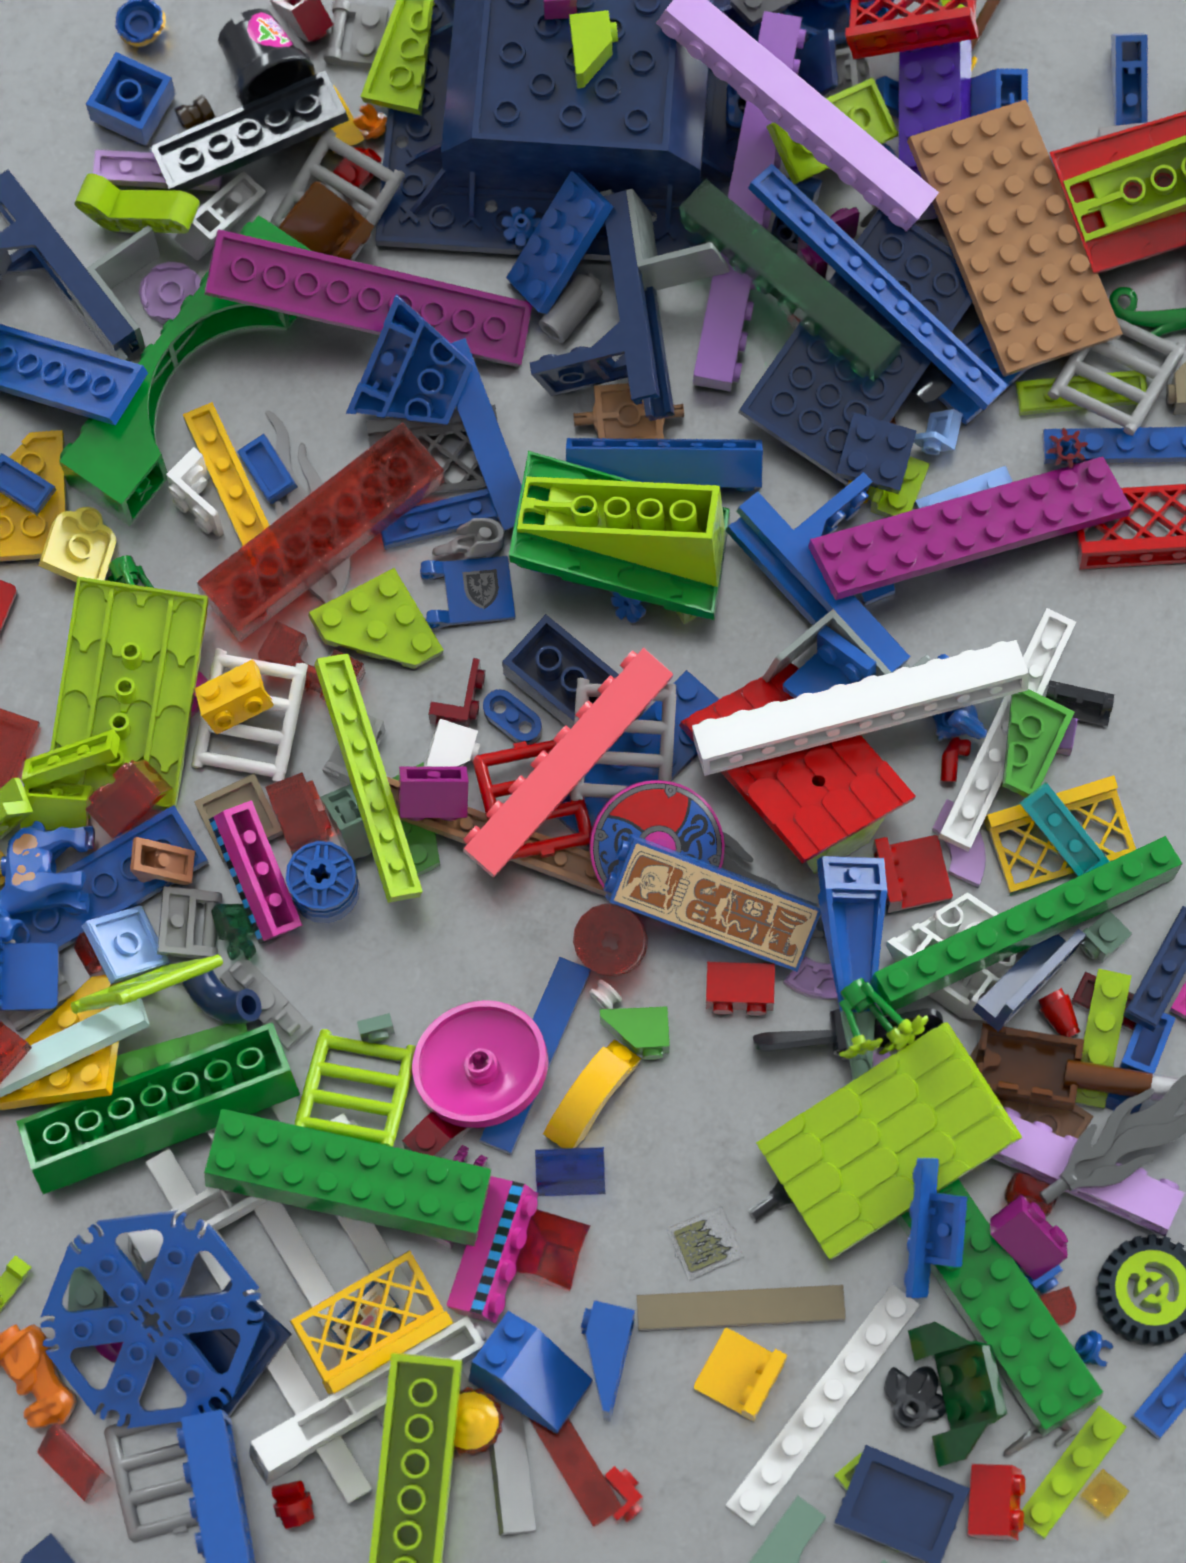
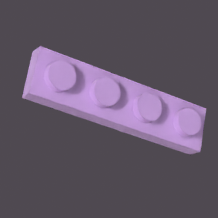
M95 150L93 174L106 178L114 185L168 188L153 153ZM222 176L190 190L220 191Z

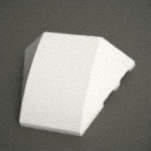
M967 892L936 911L932 917L922 923H916L911 926L909 931L897 938L893 937L888 940L885 945L894 961L898 962L999 913ZM1017 954L928 996L960 1018L985 1021L972 1009L1014 966Z

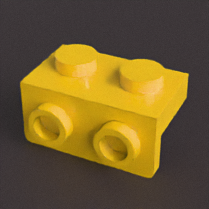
M253 659L194 688L201 716L215 734L228 730L274 706L272 698L264 689L259 667Z

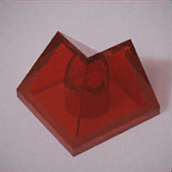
M536 1209V1212L530 1218L526 1231V1243L520 1249L516 1261L515 1275L571 1291L591 1225Z

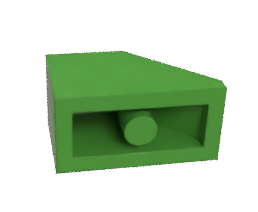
M668 1006L600 1009V1024L636 1055H643V1059L655 1060L663 1058V1054L670 1053Z

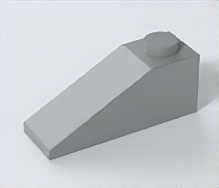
M244 171L240 172L197 210L189 232L177 234L174 240L198 261L214 247L217 230L229 232L265 195L266 191Z

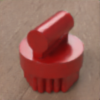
M301 1480L272 1487V1497L276 1500L273 1504V1509L276 1517L281 1518L285 1529L299 1527L315 1518L311 1507L313 1505L311 1494L305 1491L304 1483Z

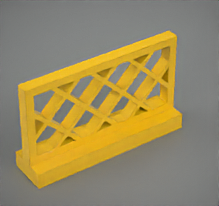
M1114 775L1056 793L1069 811L1074 810L1086 816L1082 824L1084 830L1090 819L1107 827L1100 843L1095 842V844L1102 852L1108 854L1106 857L1109 861H1113L1136 850L1117 792L1118 785ZM1111 799L1115 813L1110 823L1093 815L1098 802ZM1021 805L986 815L984 819L986 830L990 833L1009 893L1074 873L1070 867L1065 868L1067 865L1065 860L1060 869L1055 872L1040 866L1047 850L1059 856L1061 855L1050 845L1049 840L1046 843L1029 834L1034 821ZM1092 805L1089 812L1082 809V807ZM1116 819L1118 820L1120 828L1114 826ZM1029 824L1026 832L1018 828ZM1011 830L1023 836L1015 853L1002 846L999 833ZM1111 830L1123 836L1127 849L1115 853L1103 846ZM1026 839L1044 847L1036 864L1019 855ZM1005 854L1012 857L1009 864ZM1016 859L1033 868L1028 880L1017 884L1014 883L1011 873ZM1037 870L1045 874L1034 878Z
M407 1251L289 1320L321 1376L322 1384L328 1394L340 1391L391 1360V1353H404L453 1324L448 1312L443 1310L411 1251ZM405 1261L413 1272L410 1286L391 1282L395 1267ZM388 1272L386 1280L378 1278ZM371 1281L385 1284L380 1304L362 1299L365 1285ZM416 1281H418L422 1290L415 1288ZM390 1286L408 1291L403 1310L385 1306ZM359 1289L357 1298L349 1296V1294ZM413 1293L426 1296L433 1309L423 1315L410 1313L409 1308ZM340 1299L355 1302L350 1322L332 1317L335 1303ZM360 1303L379 1308L374 1328L355 1323ZM329 1306L327 1315L318 1313ZM384 1310L402 1315L399 1328L393 1333L379 1330ZM311 1316L325 1319L321 1338L317 1339L307 1336L301 1322ZM407 1316L415 1318V1320L405 1325ZM330 1321L349 1326L344 1346L325 1341ZM354 1328L372 1332L369 1347L362 1351L349 1347ZM377 1334L386 1336L376 1342ZM311 1342L319 1343L317 1352ZM324 1345L342 1350L339 1364L328 1371L321 1361ZM347 1352L355 1353L354 1356L346 1360Z

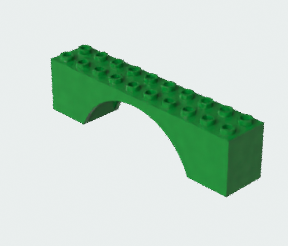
M260 215L252 223L248 222L240 232L241 235L311 251ZM207 272L203 276L200 288L196 293L185 298L180 307V312L174 320L170 319L164 324L160 332L161 336L154 344H149L143 350L138 364L143 365L148 374L117 424L112 425L89 418L83 424L80 436L76 441L67 444L61 452L59 462L67 483L130 527L167 481L166 474L168 472L162 454L156 445L155 423L162 393L176 369L193 352L220 336L252 328H275L287 331L298 316L204 295L208 277Z

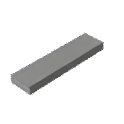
M486 1394L485 1396L493 1402L498 1412L499 1424L495 1435L489 1441L499 1535L535 1532L536 1527L523 1414L490 1394Z

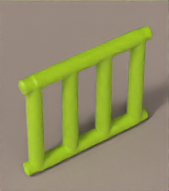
M217 954L212 957L162 966L80 998L71 1003V1010L77 1014L82 1011L133 1002L212 971L223 965V959Z
M321 1029L316 1041L294 1125L393 1147L413 1074L412 1061L416 1046L407 1045L405 1049L334 1036L330 1030ZM328 1049L400 1061L401 1066L398 1076L326 1063ZM321 1076L392 1088L394 1093L391 1103L317 1089ZM317 1103L387 1116L384 1131L312 1118L310 1115L313 1104Z

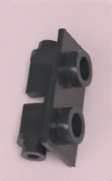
M1049 681L1046 698L1074 711L1075 713L1072 718L1108 726L1114 704V694Z

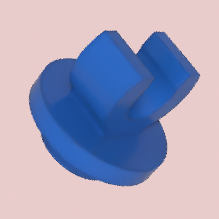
M1094 1330L1081 1335L1076 1342L1075 1351L1084 1364L1107 1366L1108 1362L1099 1357V1352L1101 1348L1112 1350L1113 1344L1110 1341L1102 1340L1101 1334Z

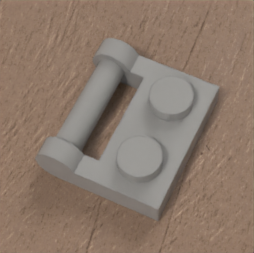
M334 0L331 10L334 13V26L331 29L329 47L325 49L323 60L334 65L371 69L388 24L389 7L355 4L347 0ZM346 17L355 18L350 52L341 50Z
M164 886L162 889L157 955L196 959L217 955L218 949L215 948L218 906L222 905L223 894L214 891ZM196 903L205 905L202 946L193 945Z

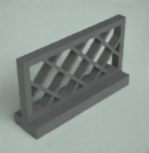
M494 404L491 406L497 419L496 406ZM454 409L448 424L411 421L396 417L366 421L376 501L486 487L484 479L474 472L478 468L477 461L470 469L456 458L467 444L471 446L468 437L461 433L466 431L457 409ZM454 433L463 440L453 455L438 444L446 434ZM439 435L435 441L429 437ZM422 437L431 446L421 458H418L406 447L413 438ZM406 439L402 445L396 441ZM390 441L399 449L387 463L377 455L376 443ZM435 448L449 458L439 473L424 462ZM402 452L417 462L407 476H404L392 466ZM378 462L385 466L380 473ZM453 462L468 472L461 482L451 483L442 476ZM420 466L435 476L431 483L425 487H419L410 480ZM388 470L403 480L396 490L382 492L380 480ZM471 475L477 479L473 481H467L471 477ZM438 480H441L443 483H445L441 485H435L438 482ZM406 484L412 487L409 489H403Z

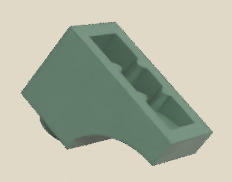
M351 784L321 796L322 805L332 822L341 846L353 860L368 856L372 850Z

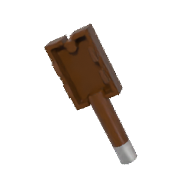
M982 1023L977 1055L984 1056L983 1063L977 1062L976 1066L996 1097L1001 1100L1073 1111L1077 1088L1129 1097L1136 1096L1152 1088L1154 1093L1148 1100L1159 1101L1166 1095L1172 1085L1180 1079L1081 1061L1084 1047L1083 1039L1003 1027L998 1032L990 1024Z

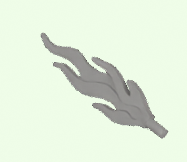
M267 410L265 414L275 428L277 435L276 452L298 486L286 495L292 510V528L287 524L280 501L275 502L279 532L289 550L309 568V570L305 569L295 560H291L290 566L295 577L308 591L325 604L344 594L350 572V554L342 535L341 521L339 519L334 521L332 533L335 553L332 555L327 549L326 541L329 518V498L326 487L307 459L306 445L304 443L299 445L298 461L308 482L307 491L299 484L291 467L289 433L284 423L273 412Z

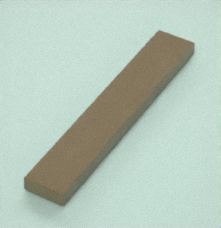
M843 1285L637 1295L638 1331L846 1320Z

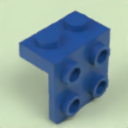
M0 938V1011L56 1009L58 1006L59 982L58 946L55 943H4Z

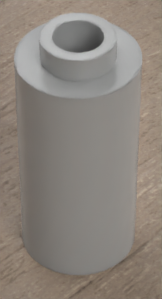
M578 273L555 301L549 313L545 314L538 322L540 328L553 340L564 343L603 294L600 288L601 282L590 273L585 275Z

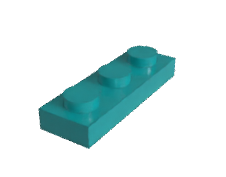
M1048 783L1042 784L1019 803L1078 877L1110 862Z

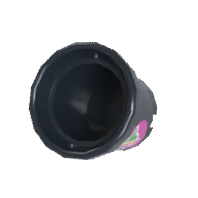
M267 9L247 10L241 13L244 20L235 25L233 19H231L219 33L218 44L235 79L236 98L241 106L316 74L314 64L310 60L309 55L296 48L278 21Z

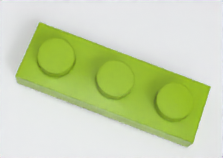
M112 729L26 759L21 780L28 790L39 785L46 786L54 780L68 775L75 776L83 770L97 765L109 764L117 759L120 738L116 731Z

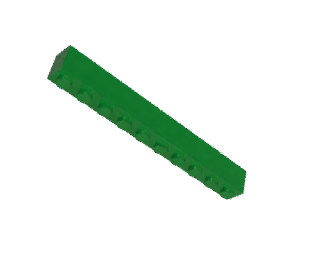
M1164 836L874 972L870 985L896 1011L1173 880L1183 863L1168 838Z

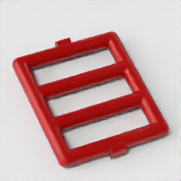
M550 740L527 745L526 741L513 743L510 749L475 756L473 765L485 813L487 814L497 802V797L512 795L508 789L516 781L492 785L488 770L489 766L537 757L543 750L549 753L557 743ZM584 797L583 800H571L570 802L559 804L546 819L575 814L579 833L526 843L510 860L539 854L541 858L554 856L555 851L589 844L592 826Z

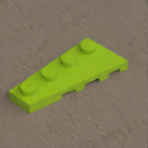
M396 0L360 95L364 103L421 115L434 0Z

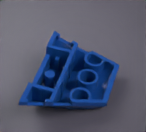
M396 294L384 321L378 341L346 413L448 424L474 364Z

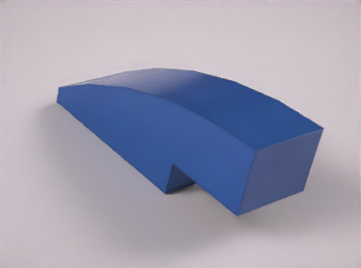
M1163 1013L1154 1032L1136 1023L1119 1068L1154 1074L1176 1017ZM1108 1093L1105 1107L1114 1111L1118 1105L1131 1097ZM1142 1103L1133 1107L1131 1114L1139 1112Z

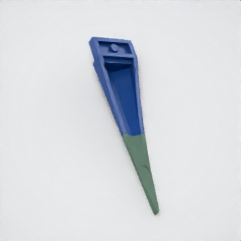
M821 856L817 859L820 893L817 896L838 1003L844 1000L840 992L846 986L859 978H863L865 982L870 983L874 972L879 971L887 898L884 858ZM839 1005L847 1050H849L848 1047L853 1045L851 1041L853 1035L846 1015ZM855 1009L852 1010L860 1034L864 1035L865 1040L870 1039L874 1041L875 1016L869 1009L860 1014ZM867 1051L865 1055L858 1054L856 1057L849 1059L853 1080L872 1069L873 1051Z

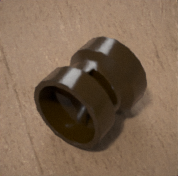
M203 94L194 98L192 106L190 104H182L174 109L184 131L216 118Z

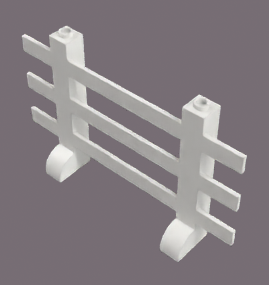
M294 1097L270 1108L279 1122L294 1125L300 1102L297 1097ZM344 1113L330 1120L358 1126L354 1120L348 1121ZM216 1128L206 1132L211 1141H213ZM170 1149L145 1162L172 1208L170 1211L178 1210L174 1215V1225H176L177 1218L185 1212L187 1216L184 1224L188 1229H194L197 1221L202 1219L204 1220V1227L199 1234L203 1236L207 1225L210 1224L225 1243L218 1230L254 1211L311 1308L336 1293L282 1203L216 1188H209L197 1195ZM336 1216L370 1273L395 1259L374 1224ZM153 1229L130 1232L128 1234V1252L139 1271L142 1272L144 1279L149 1278L163 1243L161 1233ZM198 1252L222 1292L231 1278L210 1252ZM400 1266L395 1267L391 1282L410 1286ZM388 1272L378 1278L386 1280ZM390 1286L389 1294L400 1306L399 1310H403L408 1291ZM248 1290V1291H246V1292L250 1294V1293L255 1292V1291H254V1290ZM413 1293L409 1312L423 1315L427 1311L417 1294ZM340 1300L335 1303L332 1317L336 1318L345 1309ZM329 1306L318 1313L327 1315ZM395 1313L398 1320L401 1321L402 1315ZM407 1316L405 1325L415 1320V1318ZM466 1316L402 1354L463 1360L464 1364L475 1358L483 1347L486 1336L481 1326L477 1322L472 1324L469 1317ZM318 1318L321 1325L324 1327L325 1319ZM327 1333V1335L329 1336V1338H330V1340L332 1341V1343L338 1344V1343ZM364 1342L357 1350L362 1351L368 1347L366 1342ZM285 1343L267 1366V1369L295 1416L251 1441L249 1457L264 1483L268 1485L297 1466L304 1457L316 1451L347 1504H350L372 1491V1487L341 1435L374 1416H377L381 1425L384 1426L390 1361L320 1401ZM336 1348L339 1355L341 1356L342 1350ZM347 1352L346 1360L349 1359L350 1357L354 1356L355 1353H353L352 1355H350V1354ZM462 1370L460 1394L476 1393Z

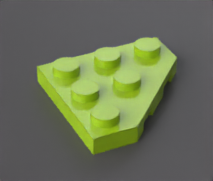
M395 568L321 605L308 614L324 644L334 647L342 646L356 650L359 654L380 660L384 658L402 663V666L412 669L442 655L444 651Z

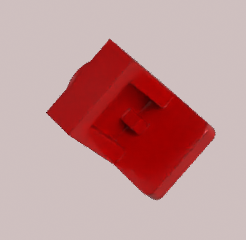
M353 147L381 164L382 158L371 148ZM345 157L332 171V173L360 190L374 177L373 174Z
M614 1466L604 1477L626 1504L613 1515V1520L617 1524L623 1519L629 1523L642 1511V1507L639 1504L643 1502V1496L635 1488L639 1483L626 1468L620 1472Z

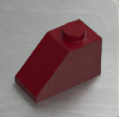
M270 0L273 7L295 34L307 42L323 38L327 34V30L334 26L321 0Z
M431 1112L402 1140L405 1150L443 1158L471 1128L453 1125L439 1118L434 1112Z

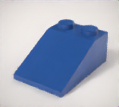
M594 1300L592 1309L585 1308L581 1324V1334L586 1335V1343L603 1420L610 1422L635 1323V1310Z
M507 1311L473 1359L468 1382L557 1434L592 1384L593 1379L537 1327Z

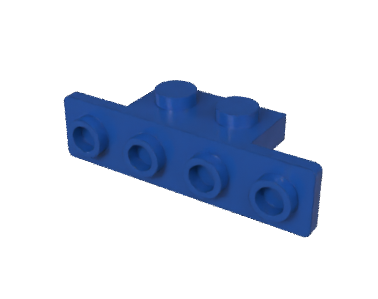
M917 1158L916 1166L913 1170L912 1177L915 1186L914 1199L910 1205V1217L912 1218L911 1235L907 1241L909 1261L908 1270L904 1276L907 1298L928 1297L931 1264L962 1267L967 1197L937 1193L938 1158Z

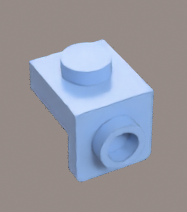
M955 409L931 412L926 432L916 434L914 444L921 447V450L929 455H939L944 451L955 450L962 413Z

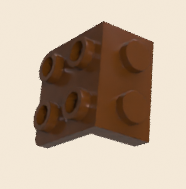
M319 181L314 182L279 225L280 230L311 251L351 260V256L359 246L364 245L368 241L371 231L375 227L362 214Z

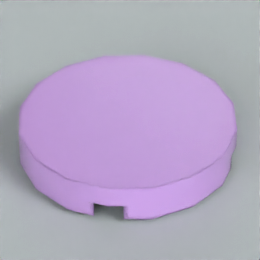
M166 262L156 265L146 277L144 276L140 284L139 296L144 311L151 319L161 324H165L170 319L174 320L180 312V307L185 298L189 295H194L200 288V277L183 263Z

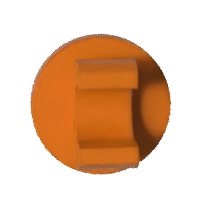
M371 104L360 107L359 111L363 115L355 118L353 123L361 130L364 139L378 138L386 130L387 116L383 112L377 113Z

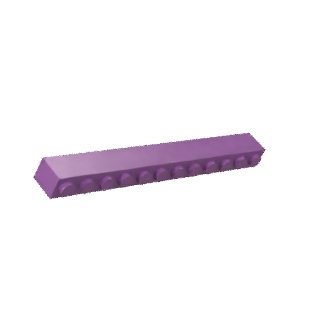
M764 11L758 42L798 75L800 60L795 59L796 49H803L806 30L800 29L802 18ZM746 101L718 245L719 253L729 265V272L712 276L693 374V385L730 392L732 383H739L742 363L737 362L738 351L745 352L748 332H742L744 320L751 321L754 302L748 301L750 290H757L760 271H755L754 268L756 259H763L766 241L760 240L762 229L768 230L772 212L771 210H766V205L748 187L769 165L773 164L777 169H780L782 161L766 127L773 122L769 121L761 110Z

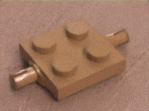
M629 383L594 386L595 403L593 412L573 413L574 427L594 425L598 438L664 439L663 427L665 419L684 418L683 403L673 405L674 416L649 421L645 416L643 399L642 404L636 405L631 400Z

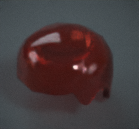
M1015 1173L1007 1184L1004 1193L1007 1205L1020 1195H1023L1030 1203L1035 1202L1043 1210L1045 1217H1048L1053 1211L1058 1197L1045 1204L1039 1193L1050 1186V1184L1024 1173Z

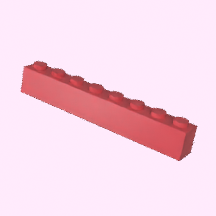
M642 648L638 654L634 651L629 653L620 664L624 670L615 679L610 675L598 688V691L601 693L599 698L593 704L588 700L575 714L579 720L570 729L565 725L553 739L557 745L549 753L543 750L531 763V766L534 768L531 774L526 779L521 775L508 789L512 795L503 804L498 800L487 812L486 816L489 818V821L481 829L476 825L463 839L467 844L463 852L491 877L494 878L672 679L674 674L645 648Z

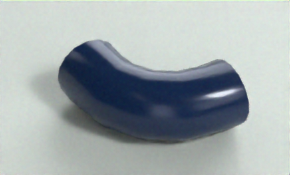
M213 970L181 982L194 1004L209 1017L226 1024H246L260 1017L262 1005L258 995L253 990L247 988L238 991L228 989L219 981Z

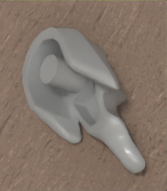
M474 518L457 528L456 533L465 536L456 537L449 543L433 548L432 554L436 556L461 552L465 553V558L483 556L489 558L501 549L505 540L504 530L493 519Z

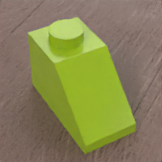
M609 10L569 15L577 88H584L612 56V42H618L616 22L610 23Z

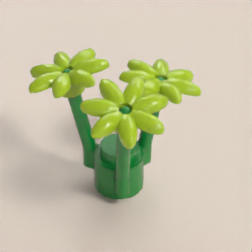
M863 978L850 983L840 992L844 1000L838 1004L846 1015L853 1035L851 1039L853 1045L848 1047L849 1050L839 1053L842 1057L851 1059L858 1054L865 1055L867 1051L878 1049L882 1043V1038L874 1041L870 1039L865 1040L864 1035L860 1034L852 1012L854 1009L858 1014L869 1009L887 1031L885 1035L890 1042L879 1052L882 1055L894 1049L900 1050L906 1044H912L915 1040V1035L924 1032V1025L928 1021L927 1015L923 1018L918 1015L912 1023L908 1019L904 1020L874 991L870 983L865 982ZM875 1003L899 1025L898 1028L896 1026L892 1027Z

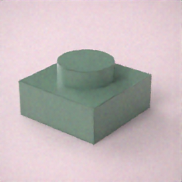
M390 1013L357 1021L362 1041L369 1040V1043H380L389 1039L388 1035L395 1034Z

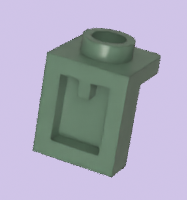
M1107 910L1095 923L1082 931L1086 934V937L1080 944V947L1091 959L1097 958L1103 963L1131 937L1132 932L1110 910Z

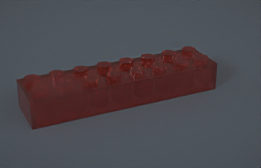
M402 422L197 581L199 594L208 596L209 606L240 642L445 483L443 468Z

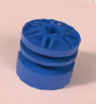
M316 841L304 845L291 857L287 865L286 882L295 908L303 917L316 923L329 924L342 920L352 912L359 900L360 884L353 859L344 848L332 842ZM322 873H327L328 879H323L321 883H317L315 877H321Z

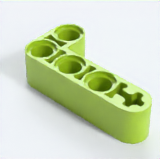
M88 173L84 178L74 205L99 226L112 232L138 233L145 227L150 226L154 233L185 234L190 230L200 201L193 195L183 191L120 190L106 178Z

